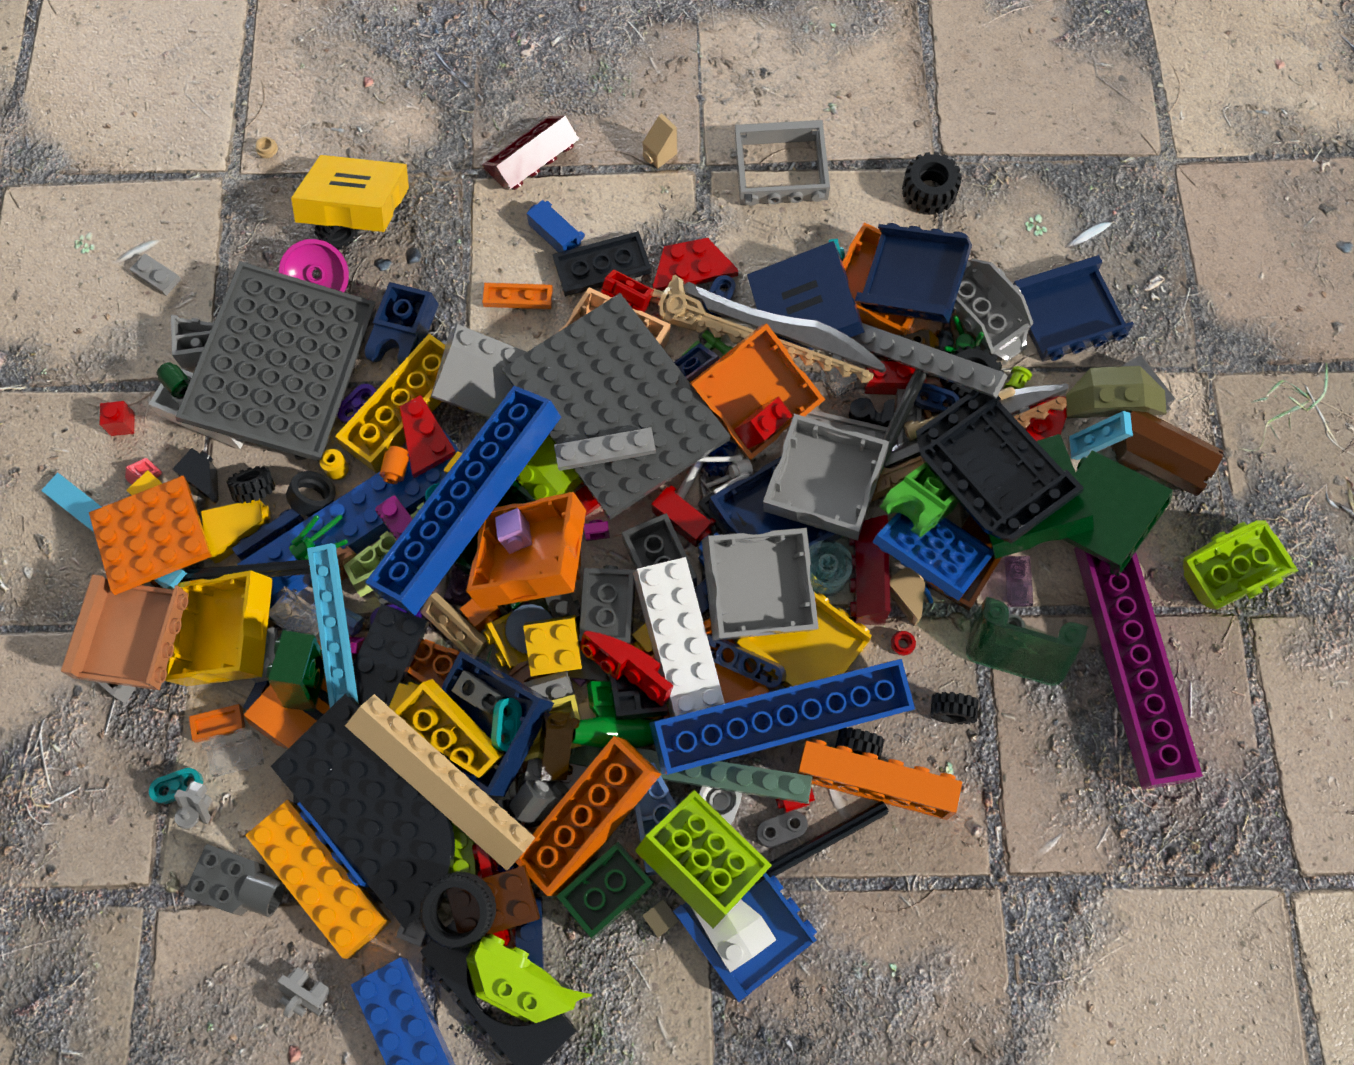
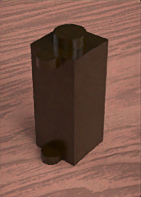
M554 712L544 713L538 757L541 781L567 780V775L573 773V766L569 765L573 729L579 727L580 720L571 718L570 713Z

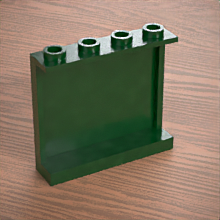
M1092 450L1087 458L1082 457L1078 463L1076 474L1080 484L1084 487L1083 492L1093 514L1094 530L1062 540L1110 564L1109 572L1119 577L1170 504L1173 490Z

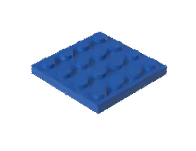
M897 513L876 535L873 543L883 552L895 557L905 567L917 572L924 580L936 585L946 595L959 601L993 556L992 548L947 518H944L920 538L910 531L914 527L913 522L904 514Z

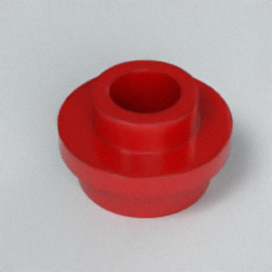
M898 631L892 636L890 644L896 654L906 656L914 651L916 640L911 633ZM904 640L907 643V647H901L898 642Z

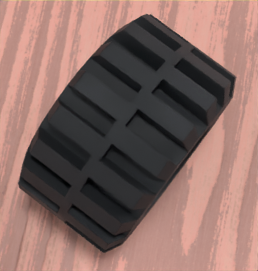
M926 152L924 156L920 154L916 156V160L912 159L909 166H907L902 185V195L906 197L905 202L907 205L912 204L911 208L913 210L919 209V213L924 214V212H928L929 215H933L934 212L938 214L943 213V209L948 210L956 200L962 179V173H959V166H955L956 162L953 159L949 160L945 154L943 156L939 155L938 152H934V154ZM932 180L937 182L940 186H928L923 181Z
M965 346L964 350L959 348L955 354L952 353V355L1004 372L1001 370V362H996L998 357L995 354L991 356L988 349L980 350V346H975L974 349H971V346ZM940 378L944 389L955 392L959 399L972 391V389Z

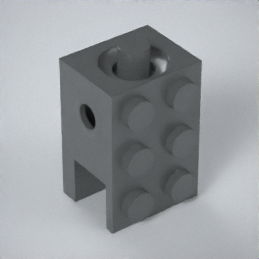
M606 565L603 569L584 568L579 632L580 644L583 633L585 631H592L617 638L632 645L636 585L633 576L634 570L618 569L617 566Z

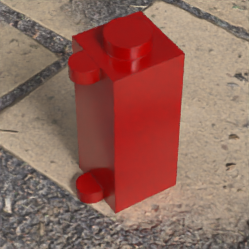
M672 485L666 487L651 504L652 513L657 517L667 513L674 530L693 546L697 547L703 538L712 535L711 530L716 520L714 518L709 520L675 493L676 488Z

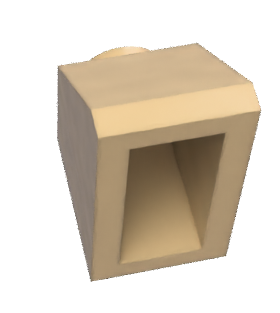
M663 114L657 117L643 141V157L657 169L677 154V127Z
M904 567L890 577V597L913 626H915L922 617L925 582L917 572L911 568Z

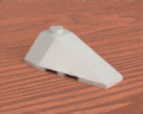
M742 899L714 929L693 909L729 972H732L776 941L775 936L763 917Z

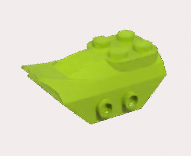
M1256 520L1248 525L1242 522L1231 529L1232 532L1228 534L1222 531L1211 538L1212 542L1184 558V577L1202 605L1217 610L1245 596L1251 599L1263 592L1262 588L1266 586L1269 589L1275 588L1284 582L1283 578L1298 572V569L1292 562V558L1277 535L1273 533L1266 520Z
M493 934L486 935L474 944L466 957L476 996L524 1022L532 1021L538 1023L573 1010L577 1001L592 997V994L562 987L549 973L527 959L529 953L517 947L508 949L503 946L505 941Z

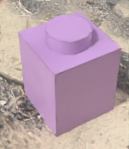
M518 508L495 517L497 538L509 554L532 545L529 522Z

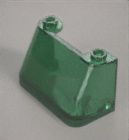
M986 597L974 615L966 646V655L969 660L982 666L1049 686L1059 685L1066 678L1084 643L1088 626L1074 622L1066 623L1060 628L1056 638L1007 623L1009 618L1007 605L1000 600Z

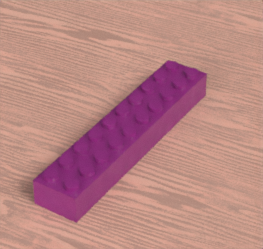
M1075 547L1074 552L1141 789L1147 790L1187 783L1203 777L1136 552L1118 577L1109 572L1110 564Z

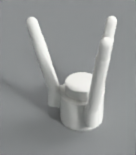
M741 454L736 456L703 457L697 461L732 462V465L728 467L729 475L706 484L709 488L731 480L714 490L715 494L735 482L753 475L750 460L748 458L742 459Z

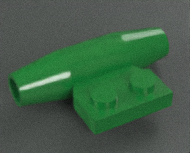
M590 681L587 684L589 706L596 717L580 720L579 727L573 729L572 743L604 748L613 736L627 740L634 748L654 745L649 723L658 720L648 718L616 720L610 682Z

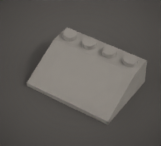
M457 324L449 333L431 397L489 419L513 387L503 373L502 368L525 354L526 351Z

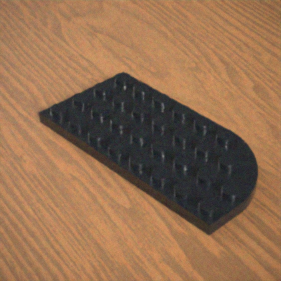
M345 693L271 767L405 929L420 916L421 901L427 889L438 879L452 871L455 855V838L452 822L345 727L360 707L350 693Z

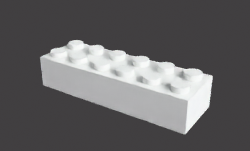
M686 557L636 569L633 576L654 657L661 664L658 672L673 685L669 701L667 702L670 717L724 704V698Z

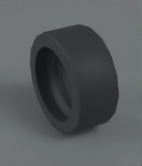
M314 471L297 473L292 478L286 492V499L291 508L307 517H311L331 504L336 496L335 486L324 475ZM298 488H311L317 491L324 500L315 501L308 499L301 494Z

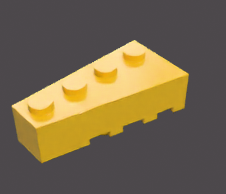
M433 679L422 682L394 711L436 750L448 756L451 761L478 778L488 773L505 755L504 752H500L493 747L491 739Z

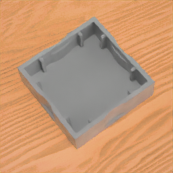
M794 414L783 444L781 460L773 472L763 500L764 512L858 540L888 452L889 441L859 432L840 430L828 423Z
M807 528L776 530L755 535L745 533L707 536L702 540L713 641L806 632L819 629L815 594L810 580L811 561Z

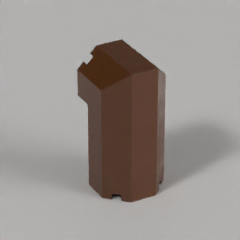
M1132 411L1131 424L1133 436L1111 445L1112 451L1114 450L1116 453L1115 459L1117 463L1136 472L1144 469L1198 496L1207 486L1205 482L1209 477L1212 478L1223 458L1224 450L1148 412Z

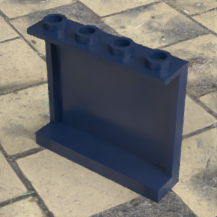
M888 223L887 225L878 224L881 236L863 293L857 292L855 302L857 305L873 312L949 324L972 248L968 235L959 231L946 233L935 228L923 230L917 226H909V228L900 227L895 223Z
M1099 255L1014 281L1013 285L1018 286L1031 314L1034 324L1029 328L1028 333L1042 362L1050 359L1051 361H1056L1069 353L1078 354L1091 346L1095 348L1100 347L1113 339L1115 341L1122 340L1128 336L1129 331L1133 327V321L1125 323L1099 271L1103 263Z

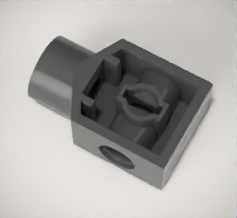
M206 844L183 896L240 916L250 910L263 916L271 917L281 903L285 892V885L280 879L264 874L263 864Z

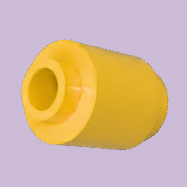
M329 449L323 453L322 459L319 462L326 475L333 480H340L346 477L349 465L342 453L336 449Z

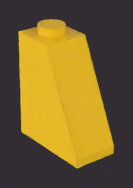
M259 499L258 501L251 500V503H246L245 501L243 504L235 503L201 511L203 530L212 555L209 558L214 563H220L234 553L232 548L241 539L250 537L262 525L268 523V520L271 519L268 505L265 506Z

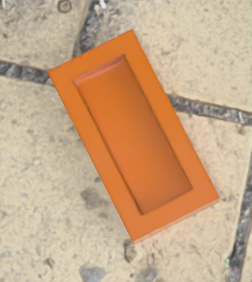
M240 704L189 716L192 741L195 743L246 730L243 709Z

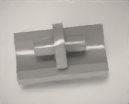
M191 781L186 791L178 789L174 797L180 808L174 816L178 827L189 829L195 826L199 819L205 824H208L211 816L208 808L212 803V799L205 794L207 791L205 785Z
M298 967L288 977L282 975L278 980L280 984L279 990L287 995H284L279 1001L286 1006L283 1015L290 1018L296 1013L303 1017L307 1011L305 1008H307L317 1016H320L324 1010L323 1003L329 993V988L317 981L310 991L304 989L303 985L309 979V975Z

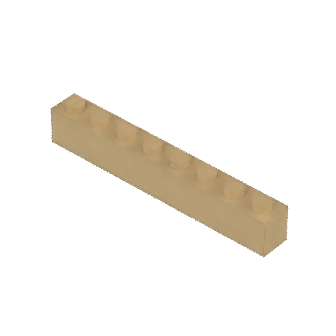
M375 694L358 708L345 725L505 870H508L535 839L526 828L520 825Z

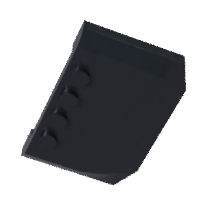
M972 390L916 431L921 459L985 533L1011 544L1083 492L1084 487L1067 469L1063 471L1001 404L999 396L994 398Z

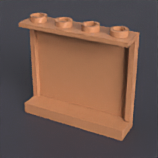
M92 574L61 672L74 679L160 691L161 684L167 676L166 668L169 658L174 653L173 644L176 634L181 629V617L183 611L188 606V593L176 585L174 590L140 585L114 595L110 590L107 579L103 576Z

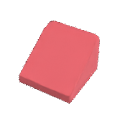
M144 458L126 467L125 478L132 485L147 470L156 478L161 475L162 471L147 458Z

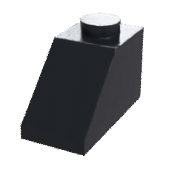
M191 448L172 470L179 477L184 475L189 485L216 504L219 501L217 469L211 463L213 458L204 451L198 453Z

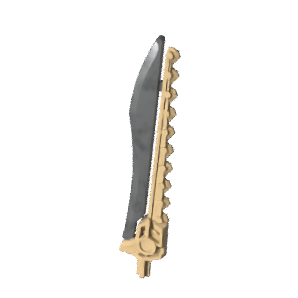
M673 275L672 281L669 282L664 292L653 289L654 292L650 302L659 305L661 320L669 324L697 331L698 333L710 329L715 338H722L724 334H727L733 344L740 343V341L755 331L708 314L699 301L701 300L710 312L755 328L767 323L777 336L833 355L829 357L779 339L788 350L791 359L794 360L795 357L799 356L805 366L818 362L824 372L831 371L835 367L842 377H850V375L855 373L861 383H869L874 374L869 372V370L843 362L842 359L881 373L886 371L885 365L861 344L846 334L819 321L787 317L753 309L704 290L690 282L684 284V281L677 275Z

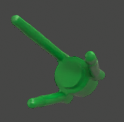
M955 315L953 319L960 335L956 339L957 348L945 346L944 350L955 354L957 349L961 348L964 350L965 346H971V349H974L975 346H980L984 333L980 332L974 341L971 335L964 333L960 320Z
M315 515L302 532L291 541L292 545L289 549L297 560L309 559L307 548L316 547L313 542L340 521L342 515H338L311 538L305 537L319 519V516ZM344 539L334 543L336 549L347 544L348 541Z

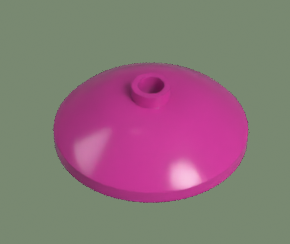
M318 239L299 241L288 248L280 261L279 273L341 292H345L348 286L349 269L347 262L341 252L328 242ZM315 270H319L321 274L317 279L313 276Z

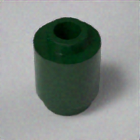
M171 362L162 364L156 372L159 382L173 397H184L191 380L177 365Z

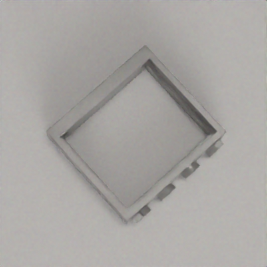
M823 120L735 125V150L740 205L753 206L766 203L820 202L828 200L830 182ZM815 141L820 184L746 188L743 145Z

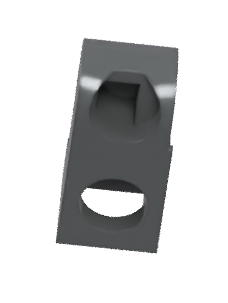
M468 671L462 672L452 689V692L493 715L495 704L499 700L505 699L503 693L487 684L477 674Z

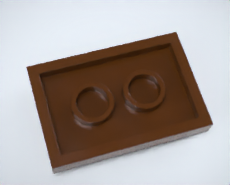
M526 865L481 878L492 890L496 902L495 919L486 935L540 919ZM457 887L446 889L457 932L465 933L471 931L476 927L480 918L477 900L465 889Z

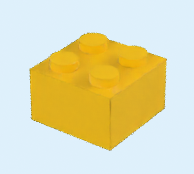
M575 615L524 623L523 628L531 676L582 669Z

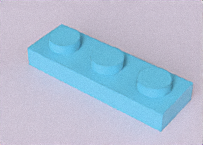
M1122 411L1069 436L1071 458L1080 460L1082 457L1088 456L1092 450L1095 452L1133 436L1131 414Z

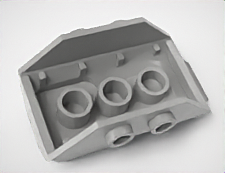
M973 258L967 262L951 317L958 316L965 329L972 332L976 337L980 332H983L984 335L981 343L990 350L991 354H995L1008 362L1027 348L1028 330L1034 324L1024 295L1019 287L1013 285L1006 278L1005 273L992 262Z

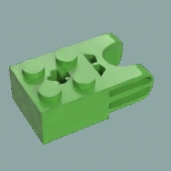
M923 463L905 476L902 482L887 493L879 508L889 515L901 513L907 516L914 525L910 531L921 538L952 513L958 501L927 465Z

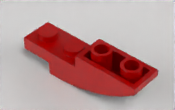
M585 631L583 633L580 650L586 657L595 661L605 673L610 674L616 680L625 675L632 684L637 685L650 699L655 700L661 706L669 701L673 685L658 673L661 665L659 662L640 649L617 638L592 631Z

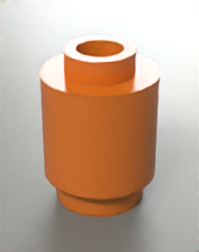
M390 446L388 451L385 452L379 475L386 483L398 484V482L404 480L409 461L406 449Z

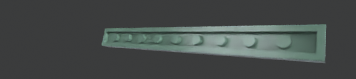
M591 746L573 748L570 751L569 763L589 767L603 748ZM635 748L650 763L654 762L661 773L656 751ZM722 761L668 775H661L665 781L809 804L813 779L809 775Z

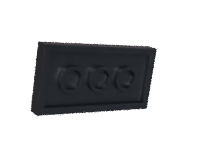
M639 231L552 254L565 297L587 291L589 287L592 289L602 287L606 276L613 269L630 278L652 273Z
M381 603L353 664L360 706L375 694L389 707L398 684L403 683L429 626L428 620Z

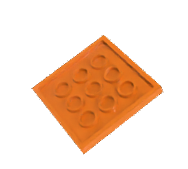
M184 475L89 512L109 587L114 595L212 557L188 482Z

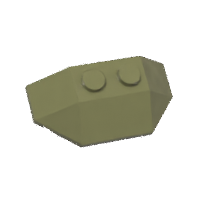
M1141 366L1090 368L1066 394L1067 418L1111 417L1122 411L1129 412L1130 414L1132 411L1148 412L1152 415H1166L1167 413L1165 390Z

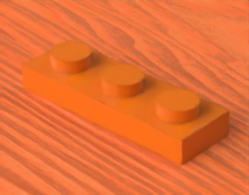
M484 283L483 307L552 309L553 286L545 284Z

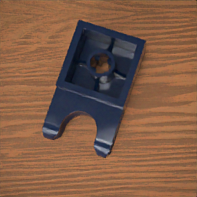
M389 282L374 318V327L365 347V356L368 361L380 362L387 351L392 348H399L397 361L401 365L424 340L439 306L431 292Z

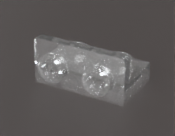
M284 586L281 590L283 596L269 610L268 618L286 631L316 636L319 629L315 603L309 604L298 590L293 589L291 591Z
M249 728L238 729L234 731L233 735L226 737L225 735H216L210 737L209 741L201 743L202 749L207 751L210 775L212 777L264 764L260 735Z

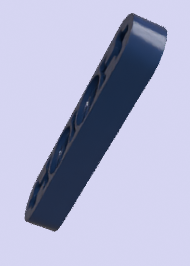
M707 634L709 645L714 648L719 647L717 651L711 649L715 663L771 688L783 684L786 680V670L782 665L725 639L713 641L712 634ZM726 648H730L734 652L732 662H727L724 659L723 652ZM748 658L754 659L757 664L754 672L746 669L745 663ZM762 670L767 672L776 670L775 675L778 676V679L772 681L771 675L762 673L759 676Z

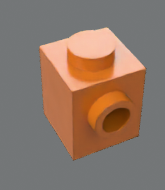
M473 599L460 608L466 620L479 632L485 629L487 623L499 619V616L502 615L498 608L499 606L481 609Z

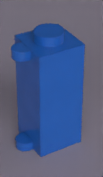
M540 201L538 204L533 205L526 213L529 226L558 253L579 247L581 240L585 237L582 231L578 232L551 207L552 204L549 201Z

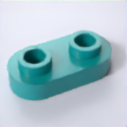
M514 698L501 699L494 707L491 742L493 747L500 752H507L521 726L519 719L522 716V707ZM504 708L507 709V715H506V716H505L504 713H503V712H504ZM502 734H503L504 737H505L504 742L501 741V735H502Z
M184 768L155 779L151 783L149 796L159 804H169L176 801L174 795L178 789L186 791L189 779L193 778L194 782L203 784V776L193 768ZM168 787L169 792L165 796H163V789Z

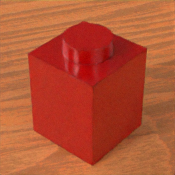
M125 401L100 403L99 425L110 436L134 434L135 412Z

